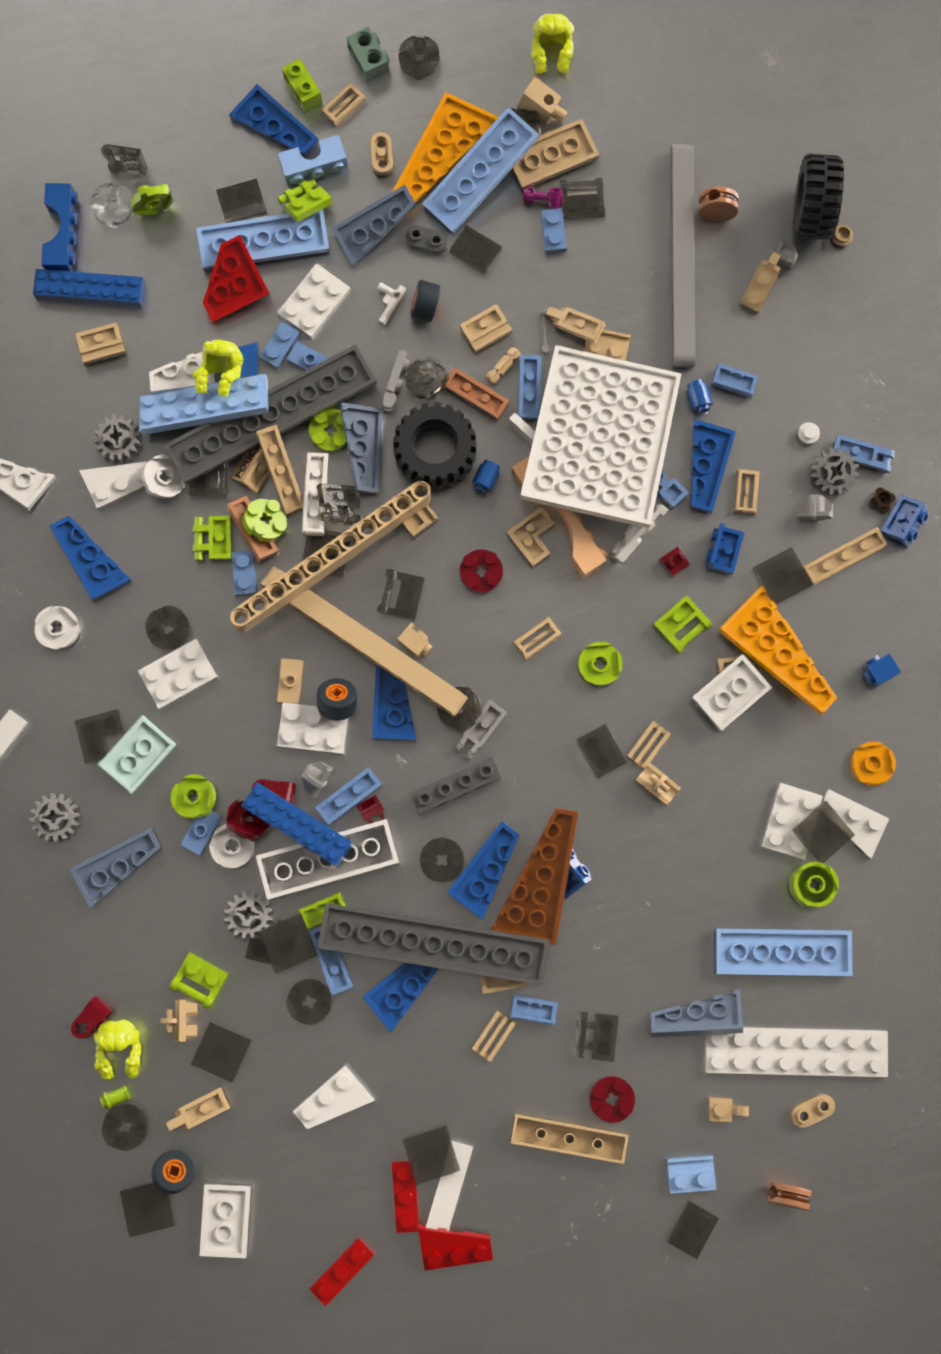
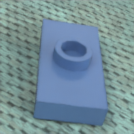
M297 341L286 360L306 371L329 358Z
M718 363L711 385L752 398L759 376Z
M211 811L209 816L194 820L180 845L201 856L222 816Z
M513 995L510 1018L555 1025L558 1002Z

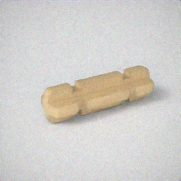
M511 347L506 352L507 355H504L494 365V370H490L486 374L489 382L495 384L500 379V375L503 376L514 364L513 361L520 357L521 353L516 348Z

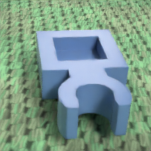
M662 470V480L659 481L658 486L661 490L657 494L673 509L689 492L675 478L668 481L666 473Z

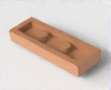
M454 367L443 384L444 388L496 420L500 418L509 404L508 399Z
M247 496L228 503L226 509L256 560L260 562L277 554L279 550L273 541L261 542L257 540L258 537H255L253 534L249 535L246 532L242 517L250 501Z

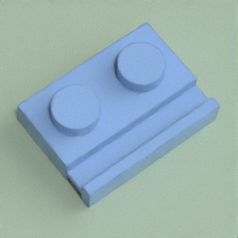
M713 1155L667 1159L670 1194L716 1190Z

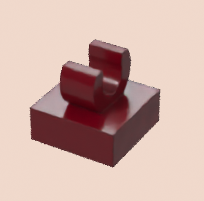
M678 546L659 559L671 578L690 565Z
M376 795L356 805L364 821L367 820L369 824L373 823L372 817L376 814L381 819H384V814L382 813L384 809Z

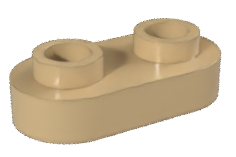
M378 132L370 140L372 168L376 174L383 176L389 174L393 169L392 144L388 134ZM379 144L385 145L383 148L378 147ZM384 163L386 167L381 168L379 165Z
M818 1094L794 1106L790 1114L791 1120L799 1127H809L831 1116L835 1110V1102L828 1095ZM822 1102L827 1103L826 1110H821L820 1104ZM802 1112L807 1113V1118L805 1120L800 1119V1114Z

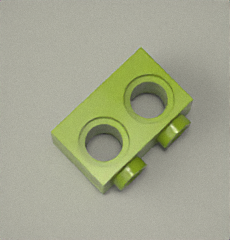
M300 58L282 67L284 81L304 114L323 104L321 92Z

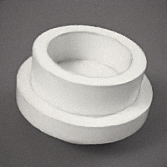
M804 423L798 430V437L805 444L815 443L820 436V430L814 423Z

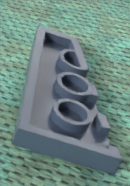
M406 185L401 186L332 227L352 266L363 258L416 206Z
M341 403L340 411L355 492L378 494L383 409Z
M150 827L71 867L69 870L89 909L160 849L161 846Z
M740 989L733 990L728 995L722 996V994L712 996L713 999L702 1002L696 1000L687 1006L680 1007L678 1005L650 1013L652 1037L743 1033Z

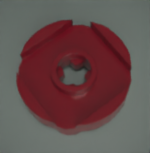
M485 549L474 550L465 555L460 565V579L474 593L485 594L493 591L503 577L501 560L497 557L496 553ZM479 566H483L488 571L484 573V577H480L479 573H475Z
M234 801L227 811L226 828L240 838L248 839L252 842L258 841L260 837L268 832L270 825L243 809L241 805L244 801ZM249 816L253 817L252 821H247L243 818H247Z
M606 1076L599 1079L593 1086L589 1095V1103L593 1113L601 1120L617 1123L625 1120L633 1112L635 1094L632 1087L624 1079L616 1076ZM609 1093H613L614 1096L619 1098L614 1106L611 1103H606Z

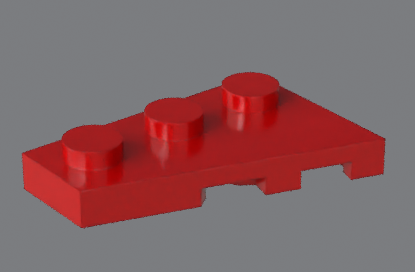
M418 1224L424 1271L493 1260L490 1235L467 1231L459 1233L447 1231V1228L438 1227V1229L426 1228V1225Z

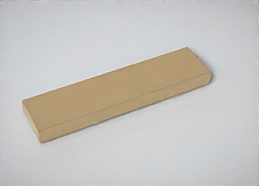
M277 425L256 431L285 515L303 509L304 502Z
M876 527L806 564L801 569L813 587L886 548L888 543L880 529Z

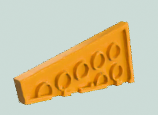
M445 92L393 191L406 185L413 200L417 203L460 162L499 117Z
M762 585L726 621L719 632L822 716L836 701L837 697L824 677L819 674L814 666L815 663L811 657L807 656L803 650V645L787 621L782 618L776 604L770 600L766 594V589Z

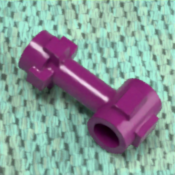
M530 186L529 188H524L523 201H527L528 204H533L534 200L549 202L548 206L553 209L561 208V204H563L564 194H562V189L550 188L549 193L536 192L534 187Z

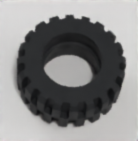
M809 153L802 159L796 185L793 219L794 233L798 237L828 240L834 236L839 222L844 189V162L841 157Z
M434 402V406L431 407L428 406V403L421 404V409L417 410L416 407L411 409L410 415H404L401 419V424L396 427V435L393 439L396 464L402 470L403 476L406 479L410 478L413 484L418 481H424L430 487H436V490H442V486L445 485L450 488L455 486L457 480L461 482L465 478V474L469 473L472 469V464L476 458L477 442L475 430L472 429L470 420L464 418V413L460 410L455 412L451 405L447 404L445 408L441 407V403ZM442 430L454 438L456 444L455 452L445 462L437 464L428 463L417 456L415 452L416 439L426 431Z

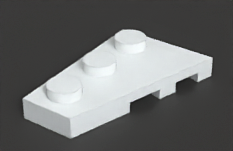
M202 352L198 354L192 353L186 356L187 358L177 363L171 362L150 371L151 394L195 387V379L192 373L202 365ZM215 373L207 375V384L216 383Z
M0 459V491L29 511L56 479L55 475L44 474L36 471V469L24 468L15 465L13 462Z
M147 462L79 470L98 510L146 488L142 481V471Z
M662 504L654 506L650 528L631 524L625 530L623 540L617 542L611 551L613 553L609 558L615 563H623L640 544V536L651 531L655 526L654 520L659 514L664 516L668 509Z
M829 789L826 791L819 812L837 829L843 832L868 859L872 858L889 818Z
M345 1065L299 1105L293 1113L309 1129L375 1100Z

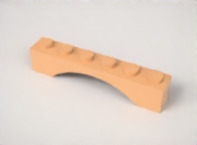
M529 457L512 467L511 473L521 488ZM554 507L568 527L572 544L571 561L584 579L606 564L607 554L601 546L597 547L593 541L595 539L593 533L589 528H584L581 523L583 521L582 517L578 512Z

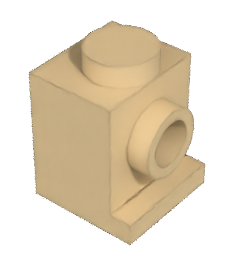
M412 622L397 638L398 643L417 659L421 655L425 657L432 649V646L427 641L428 636L419 629L416 632L415 625Z

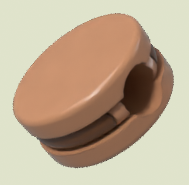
M711 187L704 190L699 196V215L711 222H724L733 219L738 214L739 196L737 192L727 187Z
M769 1183L768 1189L771 1190H769V1195H767L768 1203L805 1211L810 1209V1204L808 1203L810 1202L812 1191L786 1184Z

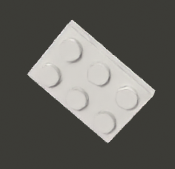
M316 263L277 313L310 339H313L351 289Z
M197 639L138 670L159 710L218 678Z
M742 654L696 693L692 699L716 727L722 731L772 687Z
M283 703L277 747L344 755L348 718L333 721L324 718L319 713L317 706Z
M779 783L761 847L805 860L823 796Z
M204 1184L199 1256L247 1257L251 1186Z

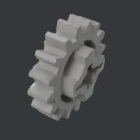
M113 414L110 421L105 417L104 425L101 423L97 424L100 431H94V434L98 437L93 439L94 443L98 445L96 449L98 452H102V456L105 459L110 455L112 462L115 461L116 457H118L120 462H123L124 456L130 460L131 452L138 453L135 446H141V442L137 440L142 437L140 432H136L139 430L138 425H133L131 418L126 421L124 415L117 419L115 414ZM121 426L127 427L130 431L121 429ZM117 431H118L119 435L121 436V437H119L118 444H117L116 441H115V440L117 439V436H118ZM105 445L114 447L115 451L109 450Z
M829 447V453L821 451L822 457L814 458L818 462L817 465H811V468L816 469V472L811 474V477L818 478L815 481V485L822 484V491L829 488V494H833L834 489H836L838 494H842V488L849 491L848 484H856L853 477L859 476V473L855 472L859 464H853L856 457H848L850 451L846 450L842 453L841 447H838L836 452H834L832 447ZM832 456H839L836 459V461L829 462L826 460ZM846 463L849 465V474L845 470ZM832 466H839L838 471L840 473L838 475L834 474L832 476L833 471L830 470ZM821 467L825 469L826 476L824 479L821 475ZM841 479L844 481L839 485H831L835 480Z
M51 793L50 799L44 795L42 796V803L35 802L38 806L37 810L31 809L35 817L29 819L36 823L32 830H40L37 834L38 837L45 835L46 841H50L53 837L55 842H59L60 836L66 840L68 839V832L75 833L72 827L79 826L75 818L80 817V814L74 813L78 806L70 805L73 801L71 798H67L64 801L65 795L60 794L57 798L55 793ZM59 803L63 804L68 812H63L60 809ZM48 806V809L42 814L44 808ZM55 814L63 816L55 819V821L47 819L53 817ZM66 821H68L66 827H65L64 829H62V826L64 825V823H65ZM42 823L48 824L51 832L47 831Z
M242 892V898L240 899L235 895V902L228 901L227 903L230 910H224V915L227 916L224 922L227 925L230 924L227 927L228 932L234 931V938L242 935L243 941H246L247 936H250L251 940L255 941V935L257 934L262 938L263 929L265 931L270 930L267 923H273V918L269 916L273 914L272 908H268L270 905L269 901L262 902L263 895H259L256 898L254 892H251L250 896H246V893ZM255 905H258L262 909L263 913L261 911H257ZM248 913H251L252 916L249 917V920H246L245 917ZM233 919H235L237 922H240L242 928L238 927Z

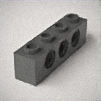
M490 757L410 793L419 816L501 780V776L493 758Z

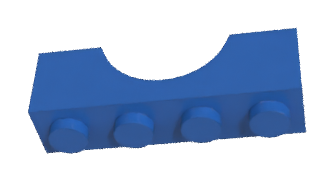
M45 183L44 204L50 213L60 218V229L52 240L42 244L41 265L46 270L72 271V265H75V253L72 251L73 245H76V233L73 232V228L77 224V213L74 211V205L78 204V193L74 191L71 183Z

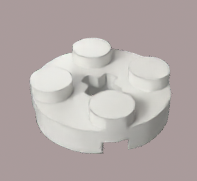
M169 455L155 456L147 462L142 471V481L146 487V492L160 499H170L177 496L186 485ZM162 472H165V475L170 478L166 482L162 481L159 477Z
M51 606L43 609L35 620L34 632L37 640L46 648L55 651L71 646L76 641L81 630L76 615L68 608L62 606ZM54 623H56L57 625L60 623L62 624L61 631L59 633H52L54 629L52 625Z
M225 824L214 832L209 848L211 856L216 863L225 868L236 869L246 865L254 856L255 842L236 836L228 831ZM230 840L234 843L238 842L237 851L227 850L226 847L229 846Z

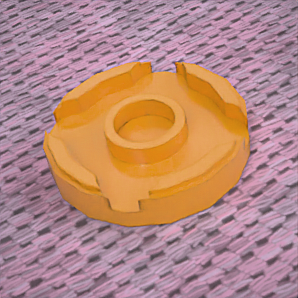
M867 742L860 745L851 757L853 775L859 782L868 786H877L887 782L896 769V759L893 752L880 742Z

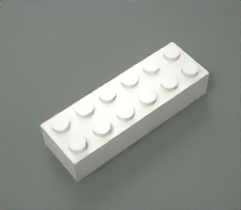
M387 819L339 832L340 835L352 842V846L338 867L333 866L300 844L257 855L256 859L267 900L271 901L399 865Z

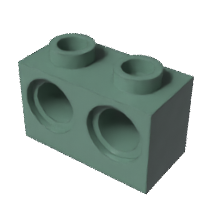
M369 26L346 37L347 48L366 82L388 72L389 56L385 50H381L379 46L380 40L375 32H371ZM362 43L369 44L367 46H361ZM372 60L378 61V63L371 64L369 62Z

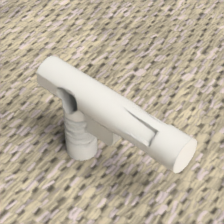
M383 283L379 284L377 290L386 294L383 303L387 305L378 320L380 324L386 325L404 295L406 288L402 285H399L397 290H394ZM394 294H400V296L395 298Z

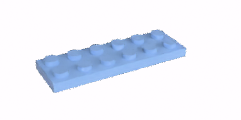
M507 107L422 205L451 232L455 233L540 138V135Z
M323 209L298 223L289 214L196 228L203 271L213 269L220 245L238 235H241L254 263L330 252Z
M266 374L235 380L231 384L228 397L218 395L217 388L219 382L207 384L206 394H197L195 387L140 396L139 430L142 435L268 413Z
M716 929V974L853 976L852 931Z

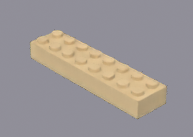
M515 1113L510 1143L624 1164L629 1135Z

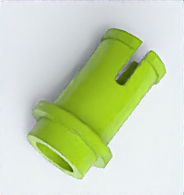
M126 1085L110 1093L104 1092L99 1097L104 1110L107 1108L110 1110L112 1106L131 1099Z

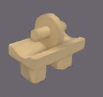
M651 763L647 765L636 779L640 785L666 806L681 789V787Z
M175 1000V1018L174 1009H167V1018H160V1023H167V1032H173V1024L175 1023L174 1041L186 1042V1039L197 1037V1025H186V1016H197L198 1004L186 1002V1000Z

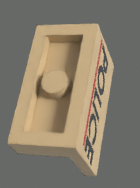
M260 445L243 454L229 477L232 480L241 482L256 493L259 492L270 474Z

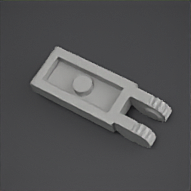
M403 350L398 351L383 396L381 407L385 412H391L394 409L393 406H395L397 399L394 392L400 391L403 380L399 379L401 371L406 372L408 367L407 352Z
M489 700L464 732L463 738L456 745L454 751L457 753L461 751L467 740H470L475 745L467 752L464 758L470 761L477 750L481 749L505 718L507 712Z

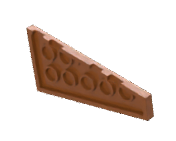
M556 807L491 930L550 940L549 944L556 945L579 811Z

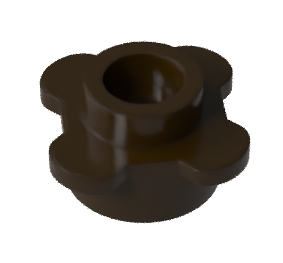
M879 487L875 491L876 495L874 498H871L870 505L872 507L876 506L883 513H886L890 510L889 506L895 501L896 497L888 490Z

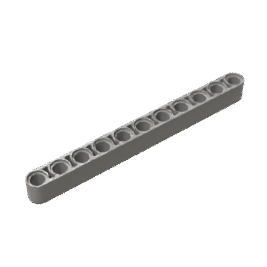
M672 144L670 153L672 367H694L696 355L694 147L690 144Z

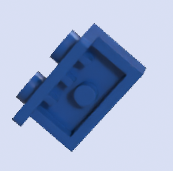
M720 523L718 528H714L711 536L714 545L712 549H708L705 561L709 562L707 568L733 575L745 532L727 528L724 523Z

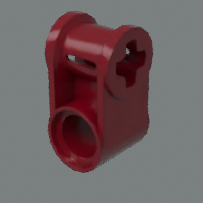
M259 779L254 782L252 789L258 782L293 804L295 783Z
M97 995L94 996L84 1007L80 1015L73 1021L71 1033L79 1039L89 1038L108 1019L113 1009ZM79 1024H87L85 1027L86 1033H79Z

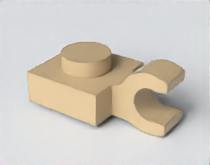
M709 1097L708 1121L732 1122V1115L749 1116V1107L732 1105V1098Z

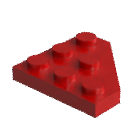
M241 235L222 243L218 251L208 288L202 302L212 323L270 294Z

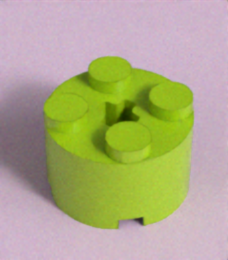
M809 862L799 866L794 870L789 879V889L792 897L801 906L808 908L822 907L831 903L839 888V880L835 871L821 862ZM812 881H817L818 883L815 889L810 887Z

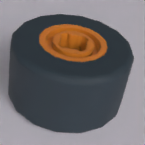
M419 280L411 306L410 316L412 318L427 322L433 320L439 300L440 285Z
M341 678L328 679L321 683L317 690V708L319 713L324 718L333 721L345 720L353 715L357 705L355 686Z
M171 1150L163 1153L157 1158L152 1167L151 1176L154 1185L165 1194L182 1192L191 1184L194 1178V1163L189 1155L182 1151Z

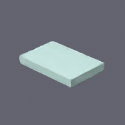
M141 715L97 765L132 794L176 744L144 715Z

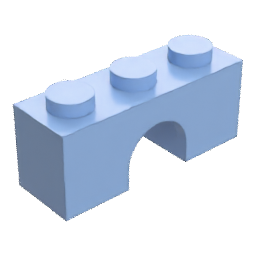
M339 135L318 141L320 154L312 160L303 158L298 147L278 153L287 185L299 184L305 179L319 178L325 173L331 171L339 172L347 167V159Z

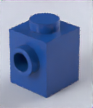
M890 653L881 659L878 655L866 662L868 666L863 669L865 681L872 685L873 688L901 673Z

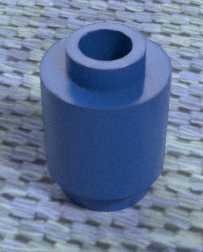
M695 380L687 384V395L692 410L698 413L709 411L713 401L708 385L704 383V380Z
M484 460L483 464L479 465L472 480L474 489L482 494L491 492L500 474V466L492 461Z

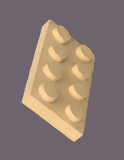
M579 119L541 135L516 163L512 171L521 190H524V188L532 187L599 159V153L583 120Z

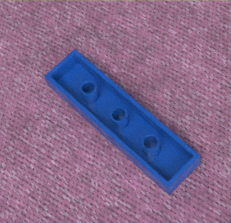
M36 269L33 295L35 299L142 307L145 282L143 277Z
M258 782L241 805L246 811L335 867L339 866L352 846L350 840Z

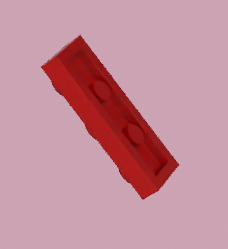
M415 1160L393 1161L391 1163L396 1233L418 1232L419 1217Z
M358 1237L309 1290L326 1306L367 1264L375 1253Z

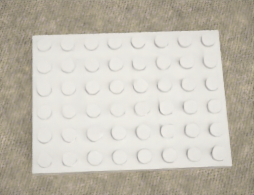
M555 345L520 499L650 528L681 373Z

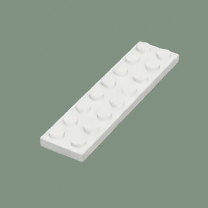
M743 1027V1033L705 1035V1073L888 1077L887 1031Z

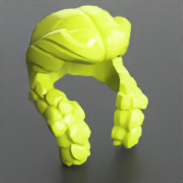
M544 14L533 25L534 38L531 57L534 60L537 73L541 74L547 71L545 50L541 46L552 40L564 46L559 52L558 71L561 73L568 72L570 59L573 56L571 37L574 26L562 14Z
M225 340L207 341L202 347V365L192 373L195 379L196 393H207V375L222 373L217 391L218 395L228 397L231 384L241 377L243 355L232 342Z
M127 1020L104 1022L100 1025L98 1032L94 1034V1041L97 1044L95 1070L99 1071L103 1079L111 1080L115 1075L109 1060L104 1055V1051L119 1052L128 1045H132L130 1056L125 1061V1074L130 1079L136 1078L142 1051L139 1031Z

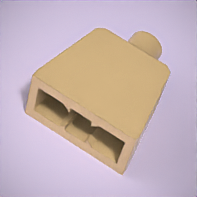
M535 76L523 93L517 106L518 110L544 124L548 122L550 117L562 123L568 113L558 106L562 97Z

